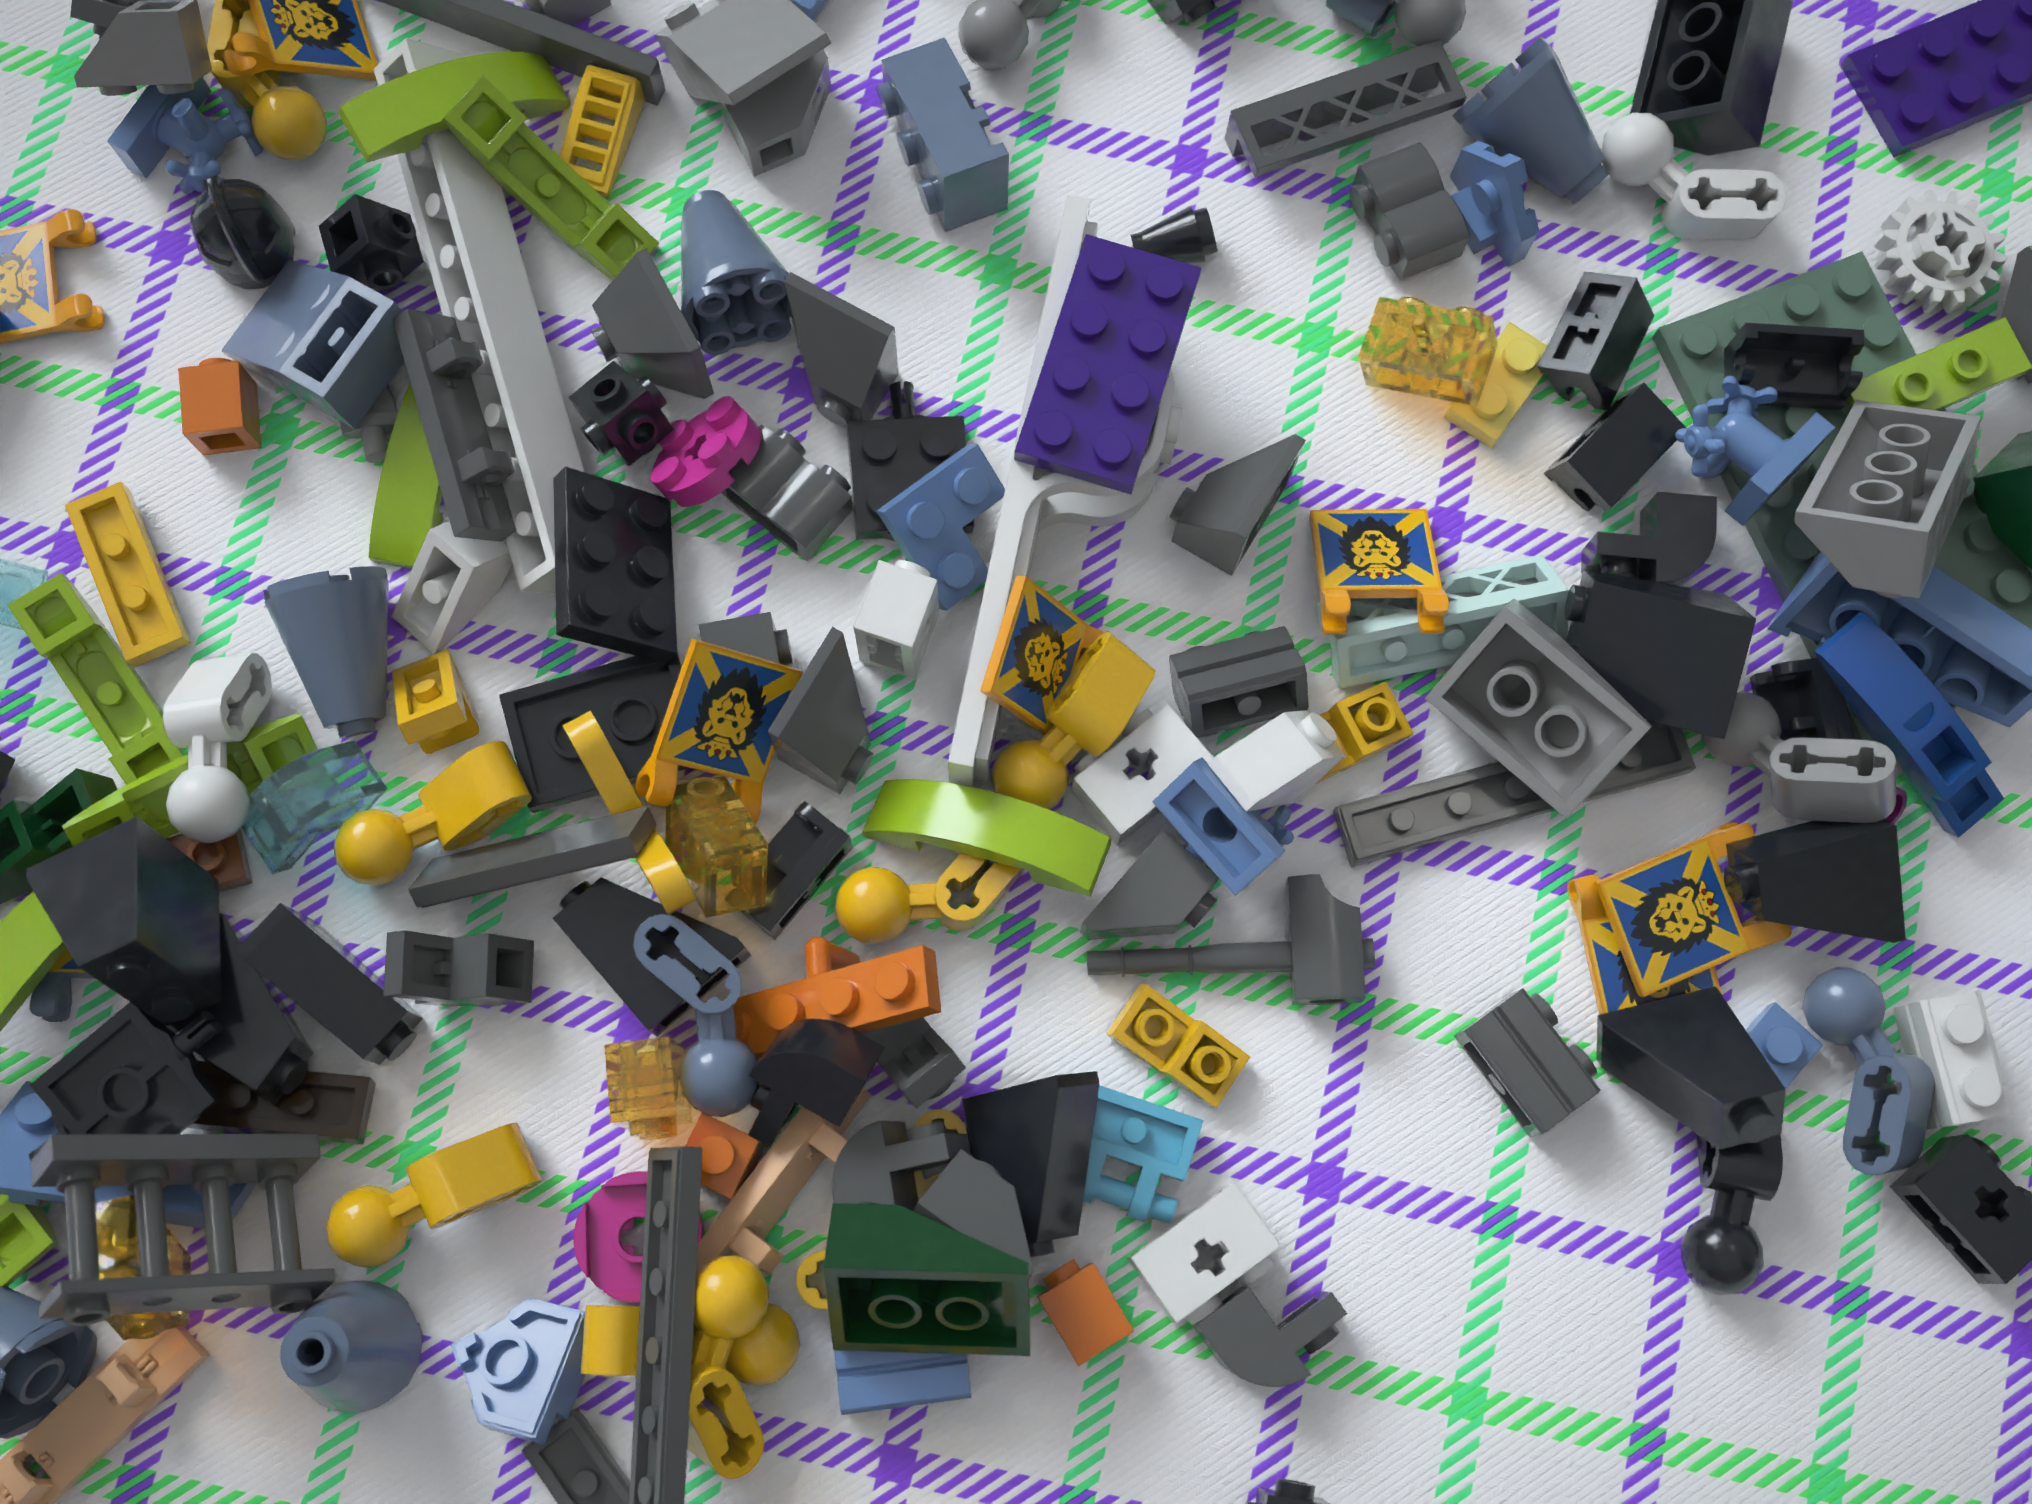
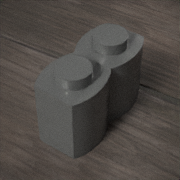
M1422 143L1413 144L1358 166L1352 187L1349 190L1350 202L1356 216L1361 220L1366 219L1371 228L1376 232L1373 239L1374 249L1380 263L1384 267L1390 266L1395 275L1402 280L1462 256L1470 238L1465 221L1456 203L1444 189L1439 171Z
M760 425L762 437L755 457L749 465L740 458L737 464L728 472L735 481L721 494L743 513L761 524L788 549L808 561L853 511L852 496L848 493L851 486L831 466L825 464L820 469L803 457L806 453L804 447L790 433L783 429H779L774 433L767 427Z

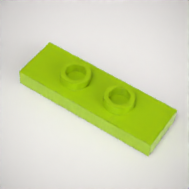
M2004 317L1862 378L1858 388L1846 401L1851 409L1855 401L1860 400L1941 411L2020 377L2031 370L2032 366L2007 318Z

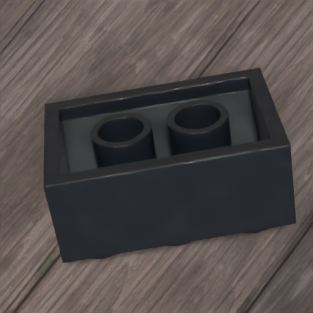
M1658 0L1630 114L1651 113L1666 123L1672 132L1674 147L1709 156L1760 147L1793 0Z

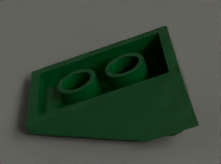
M872 1202L858 1204L832 1203L823 1272L833 1350L1030 1356L1031 1331L1028 1262L900 1205H884Z

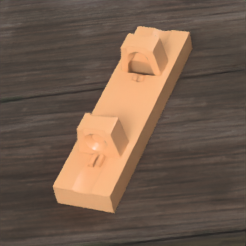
M864 1088L862 1089L840 1127L804 1107L800 1108L698 1243L696 1270L713 1257L736 1255L754 1262L760 1271L767 1276L771 1275L784 1255L767 1242L765 1237L823 1160L828 1157L836 1163L842 1148L848 1141L842 1135L872 1095Z
M157 1312L0 1460V1504H55L210 1357L209 1353L172 1312ZM32 1456L51 1478L39 1479L25 1461Z

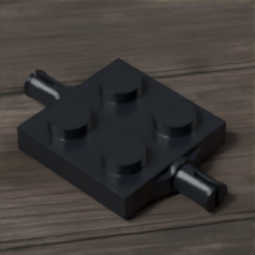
M900 381L889 385L892 416L881 420L847 421L846 431L856 540L886 538L895 541L876 511L967 445L964 416L926 417L915 414L914 385L911 382L904 381L902 390L904 403H902ZM974 520L963 527L966 534H972Z
M129 1002L30 1084L31 1088L51 1111L55 1127L58 1129V1132L54 1135L181 1134L223 1099V1096L199 1069L196 1057L193 1055L203 1044L222 1031L219 1021L209 1023L215 1017L207 1010H202L197 1017L179 1032L175 1033ZM45 1143L29 1154L30 1161H32Z

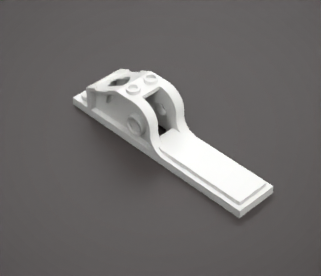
M1067 194L948 759L949 783L974 787L976 779L987 781L1002 706L980 692L1016 575L1029 578L1038 532L1056 523L1071 522L1088 526H1110L1131 518L1143 508L1154 489L1159 464L1171 465L1177 442L1183 408L1172 406L1176 383L1171 368L1132 495L1014 460L1015 448L1085 235L1097 237L1098 223L1088 221L1091 198Z

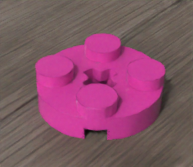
M731 396L722 397L715 401L708 410L694 417L689 422L681 419L671 423L674 430L658 443L663 449L655 460L650 480L671 503L672 499H674L680 507H692L702 504L723 492L735 481L728 472L737 464L740 458L747 465L751 463L761 443V429Z
M629 1172L608 1180L601 1186V1189L592 1195L589 1202L585 1203L577 1216L573 1243L579 1267L596 1287L616 1300L640 1302L643 1255L636 1256L634 1245L624 1244L622 1237L623 1232L633 1230L635 1219L645 1218L647 1172ZM700 1209L698 1243L705 1235L704 1222Z

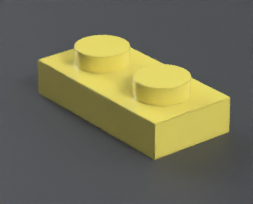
M1509 322L1448 408L1443 418L1492 449L1544 375V373H1540L1537 365L1547 345Z

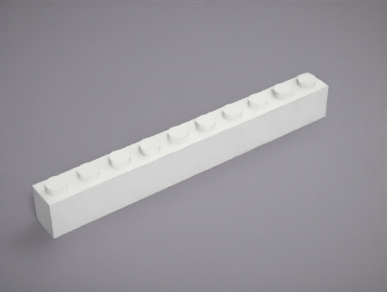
M405 38L374 68L377 84L379 86L416 70L453 59L463 58V53ZM450 129L424 135L419 149L397 155L442 315L455 318L461 341L476 342L479 346L483 364L471 376L492 448L499 451L508 450L515 472L502 483L516 528V532L506 538V543L519 589L522 592L556 593L553 478L565 466L584 472L502 187L463 146Z

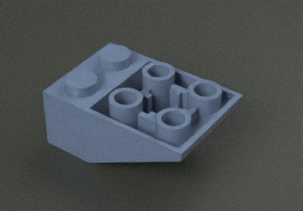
M289 259L221 351L231 359L238 360L243 366L355 430L405 362L393 319L403 311L391 299L349 276Z

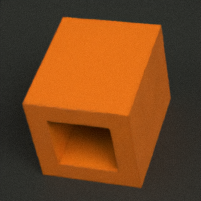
M208 358L202 360L198 366L178 368L182 433L203 456L262 448L257 383L238 360Z
M701 1113L685 1146L703 1147L701 1185L729 1199H733L734 1195L755 1169L766 1145L737 1128Z
M1072 1259L1042 1278L1047 1290L1039 1294L1037 1298L1078 1366L1134 1332L1094 1263H1089L1080 1269L1075 1259Z

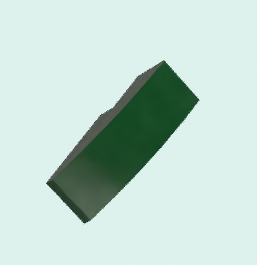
M76 768L33 804L13 799L0 810V905L33 890L26 879L27 868L73 847L62 825L94 803L118 790L113 778Z

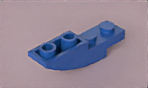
M1862 612L1857 614L1814 651L1871 738L1886 745L1895 754V759L1945 832L1959 838L2004 800L2001 792L1985 770L1992 762L1973 734L1918 666L1867 614Z

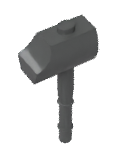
M1320 874L1289 876L1285 883L1288 941L1221 943L1191 947L1189 945L1188 948L1124 950L1121 947V950L1087 951L1088 975L1122 974V977L1125 974L1189 972L1190 975L1193 972L1217 974L1290 972L1292 1005L1361 1003L1366 998L1364 969L1375 968L1373 938H1362L1360 907L1349 905L1334 897L1324 886Z

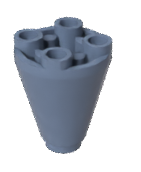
M1541 36L1515 59L1521 67L1519 71L1511 62L1481 90L1486 96V100L1477 93L1456 111L1452 117L1469 136L1477 141L1493 146L1495 154L1503 157L1510 153L1524 159L1527 176L1560 198L1565 195L1572 204H1575L1599 185L1609 173L1601 164L1605 158L1557 53Z
M704 190L692 195L684 204L681 221V312L696 340L700 342L702 350L710 355H720L728 352L731 348L746 347L762 340L775 342L784 338L791 330L789 320L791 314L784 283L789 275L788 271L735 204L728 200L723 193L716 190Z

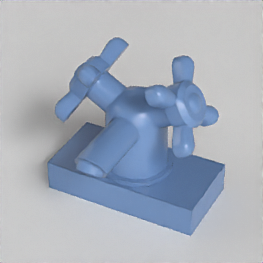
M203 77L194 83L195 88L193 90L183 93L162 94L158 92L157 85L147 86L107 140L128 169L147 179L171 147L190 157L189 166L175 160H168L166 162V170L169 174L183 178L180 181L181 191L185 194H190L193 191L203 192L206 188L203 180L221 173L222 164L215 160L223 154L227 142L242 135L255 156L263 152V147L260 146L254 135L251 114L246 112L243 106L238 105L231 90L222 89L218 91L230 112L229 115L213 121L198 111L211 92Z
M1727 376L1724 378L1722 385L1725 391L1724 398L1710 399L1706 405L1695 406L1692 411L1693 425L1689 428L1679 429L1675 437L1679 442L1684 443L1685 450L1693 457L1691 472L1695 477H1717L1723 473L1731 461L1750 477L1747 484L1725 509L1728 515L1744 526L1812 456L1834 430L1835 426L1816 412L1790 439L1786 438L1783 440L1759 422V415L1756 411L1758 404L1775 402L1777 400V390L1773 387H1766L1756 391L1748 385H1739L1734 376ZM1727 411V415L1716 426H1707L1708 414L1713 415Z
M1203 757L1189 765L1152 801L1189 843L1184 849L1202 864L1205 862L1235 896L1286 852L1283 845H1288L1294 840L1293 833L1284 828L1291 817V810L1286 805H1281L1277 808L1271 823L1261 817V809L1246 812Z

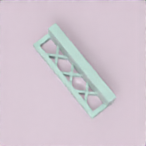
M1542 554L1440 576L1442 589L1448 596L1449 608L1447 614L1443 615L1444 633L1437 634L1420 633L1417 608L1412 610L1399 608V606L1408 604L1417 605V598L1350 599V613L1346 617L1359 616L1367 619L1347 623L1348 629L1346 634H1327L1331 641L1333 677L1341 689L1455 664L1501 609L1514 598L1564 640H1567L1568 620H1565V604L1569 589ZM1530 578H1536L1538 583L1529 585L1511 583ZM1473 592L1481 595L1466 598L1455 594ZM1316 602L1317 618L1321 623V602Z

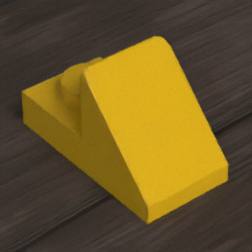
M449 649L392 671L398 727L408 745L418 742L425 754H431L472 738L479 733L478 722Z

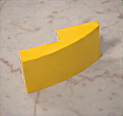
M1386 681L1336 702L1328 711L1319 714L1335 731L1337 740L1334 743L1345 757L1316 784L1385 751L1414 734Z
M1142 983L1138 985L1106 1032V1035L1213 1108L1218 1107L1251 1057L1205 1022L1194 1020L1149 985Z

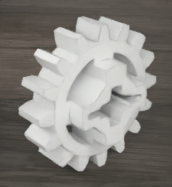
M1933 189L1926 190L1918 200L1911 196L1906 198L1882 223L1880 227L1883 233L1875 240L1873 246L1879 251L1885 252L1875 263V268L1878 270H1890L1892 276L1884 284L1887 290L1900 285L1905 290L1901 302L1907 305L1915 297L1922 299V308L1925 313H1930L1940 302L1947 314L1954 313L1963 303L1968 307L1974 305L2000 279V275L1996 271L2007 261L2006 255L1994 251L2006 239L2005 235L2002 233H1990L1988 229L1996 217L1993 213L1982 217L1974 213L1978 206V200L1974 198L1967 202L1965 206L1957 204V192L1954 190H1950L1941 201H1938ZM1915 225L1916 231L1910 236L1911 241L1907 242L1909 229ZM1972 261L1970 275L1965 278L1964 273L1970 268L1969 262Z

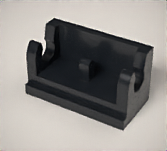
M1593 272L1583 273L1537 365L1540 373L1547 375L1556 393L1564 400L1570 401L1575 387L1586 394V400L1593 408L1609 410L1655 316L1636 277Z
M1746 322L1724 348V378L1734 376L1739 385H1748L1756 391L1766 387H1773L1777 390V400L1775 402L1758 405L1841 410L1845 406V400L1858 388L1862 380L1863 372L1851 371V365L1854 357L1859 355L1865 345L1864 330Z
M1642 383L1618 396L1612 402L1609 410H1605L1544 474L1551 481L1554 480L1585 511L1589 512L1596 504L1606 511L1612 508L1677 441L1675 437L1676 432L1681 428L1687 427L1645 383Z
M1818 658L1771 665L1772 671L1756 673L1750 677L1753 694L1769 701L1780 719L1782 730L1780 739L1783 741L1801 737L1854 740L1845 698Z
M804 801L735 884L729 887L722 896L765 933L776 940L853 849L851 837Z

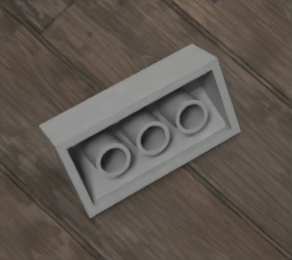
M1856 400L1795 512L1794 523L1852 587L1872 590L1876 594L1888 598L1904 596L1920 598L1971 482L1981 416Z

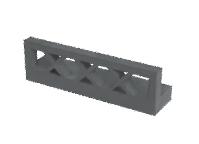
M1438 39L1233 109L1230 112L1225 141L1232 157L1245 154L1254 177H1258L1464 105L1467 96L1441 40ZM1439 81L1445 91L1444 94L1433 98L1419 94L1436 88ZM1395 102L1389 113L1376 116L1367 112ZM1402 103L1408 105L1399 109ZM1343 120L1337 131L1323 134L1314 130ZM1350 121H1352V122H1354V123H1357V124L1348 126V124H1349ZM1290 138L1286 148L1263 156L1260 148ZM1298 139H1300V140H1302V141H1305V142L1296 144V142H1297Z

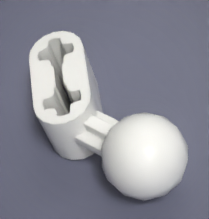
M1631 113L1613 123L1603 137L1601 150L1605 159L1602 165L1608 171L1610 177L1625 186H1643L1648 184L1666 201L1661 214L1663 224L1670 233L1678 238L1695 240L1752 239L1759 235L1781 213L1786 205L1788 196L1786 186L1780 177L1769 171L1701 169L1689 174L1673 159L1674 139L1672 132L1663 120L1651 113Z
M258 653L196 660L181 678L164 705L163 720L168 738L176 747L188 748V770L182 772L170 786L166 808L170 823L184 836L194 842L214 843L235 835L247 820L250 805L247 788L233 772L227 769V743L242 741L248 735L269 702L272 691L271 674L267 663Z

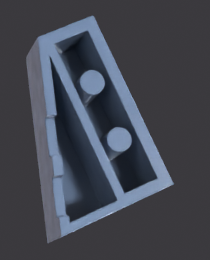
M944 37L882 59L883 83L876 85L878 99L886 118L889 119L895 116L902 132L897 133L896 136L906 165L909 167L916 164L922 180L917 182V187L927 214L937 213L946 232L1007 210L1009 153L1003 142L991 145L984 127L990 125V118L983 106L975 109L968 93L971 90L970 82L946 38Z

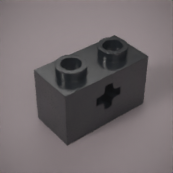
M1968 1134L1942 1137L1889 1187L1978 1284H2008L2032 1260V1193L2023 1187L2016 1186L1999 1168L2001 1166L2000 1158L1983 1141L1974 1137L1971 1138Z

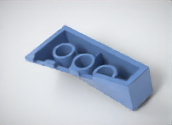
M1820 551L1767 628L1785 637H1788L1792 631L1819 642L1818 649L1857 614L1862 612L1867 614L1893 639L1932 682L1948 703L2009 728L2032 708V630L1935 566L1932 568L1920 598L1907 596L1888 598L1878 595L1872 590L1852 587Z

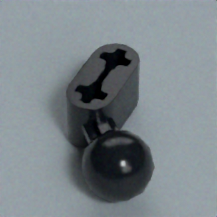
M1697 1134L1700 1182L1703 1188L1715 1190L1710 1215H1706L1690 1225L1681 1241L1682 1264L1687 1276L1699 1288L1717 1295L1738 1294L1756 1282L1764 1267L1763 1247L1757 1232L1749 1225L1754 1198L1771 1201L1779 1188L1783 1169L1781 1135L1769 1137L1756 1143H1744L1719 1149Z

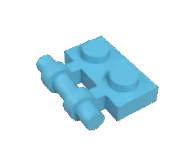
M1099 1085L1083 1202L1090 1204L1094 1198L1126 1209L1127 1217L1145 1222L1146 1218L1150 1217L1171 1224L1178 1200L1155 1192L1161 1174L1181 1182L1185 1181L1204 1120ZM1106 1156L1140 1167L1136 1184L1132 1185L1102 1175L1101 1171Z

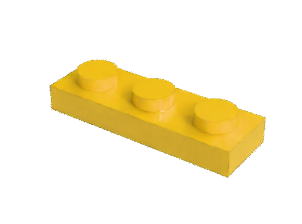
M120 481L65 504L126 662L133 667H138L192 644L130 489Z

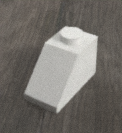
M450 521L431 528L391 617L433 654L443 650L500 591L512 566L506 539L500 542L454 537Z
M1303 710L1280 714L1216 755L1208 765L1242 808L1248 812L1295 803L1339 763L1345 755L1334 743L1337 740V735L1329 723L1320 715Z

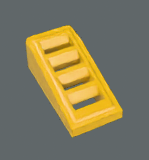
M587 65L578 88L560 157L602 197L610 198L646 100L641 83L637 78L593 65ZM594 115L614 120L615 124L610 126L592 120ZM587 137L608 143L609 145L608 149L586 144L584 141ZM578 158L602 164L603 167L601 172L577 166L576 162Z

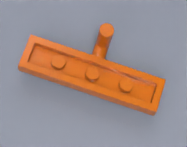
M814 937L805 945L807 978L738 997L734 1004L737 1039L747 1043L757 1055L759 1061L780 1031L790 1024L804 1019L836 1021L863 1034L941 1013L936 953L934 950L920 945L860 963V958L857 954L824 938Z

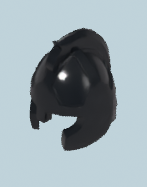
M218 175L204 179L206 188L197 199L190 216L191 230L202 260L232 285L243 289H261L270 286L288 260L294 259L293 237L296 235V230L291 219L279 203L259 185L240 179L221 180Z

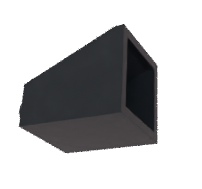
M1583 569L1580 585L1573 584L1569 589L1566 599L1565 620L1571 621L1566 642L1644 719L1725 739L1756 618L1725 593Z
M136 816L27 868L26 879L78 967L167 1027L222 1001L219 880Z

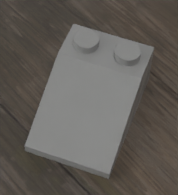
M710 0L699 8L696 7L694 2H690L668 14L664 18L668 27L654 35L689 96L729 105H736L832 44L827 33L790 0Z
M1515 598L1501 609L1424 698L1566 819L1651 728V725L1561 636Z

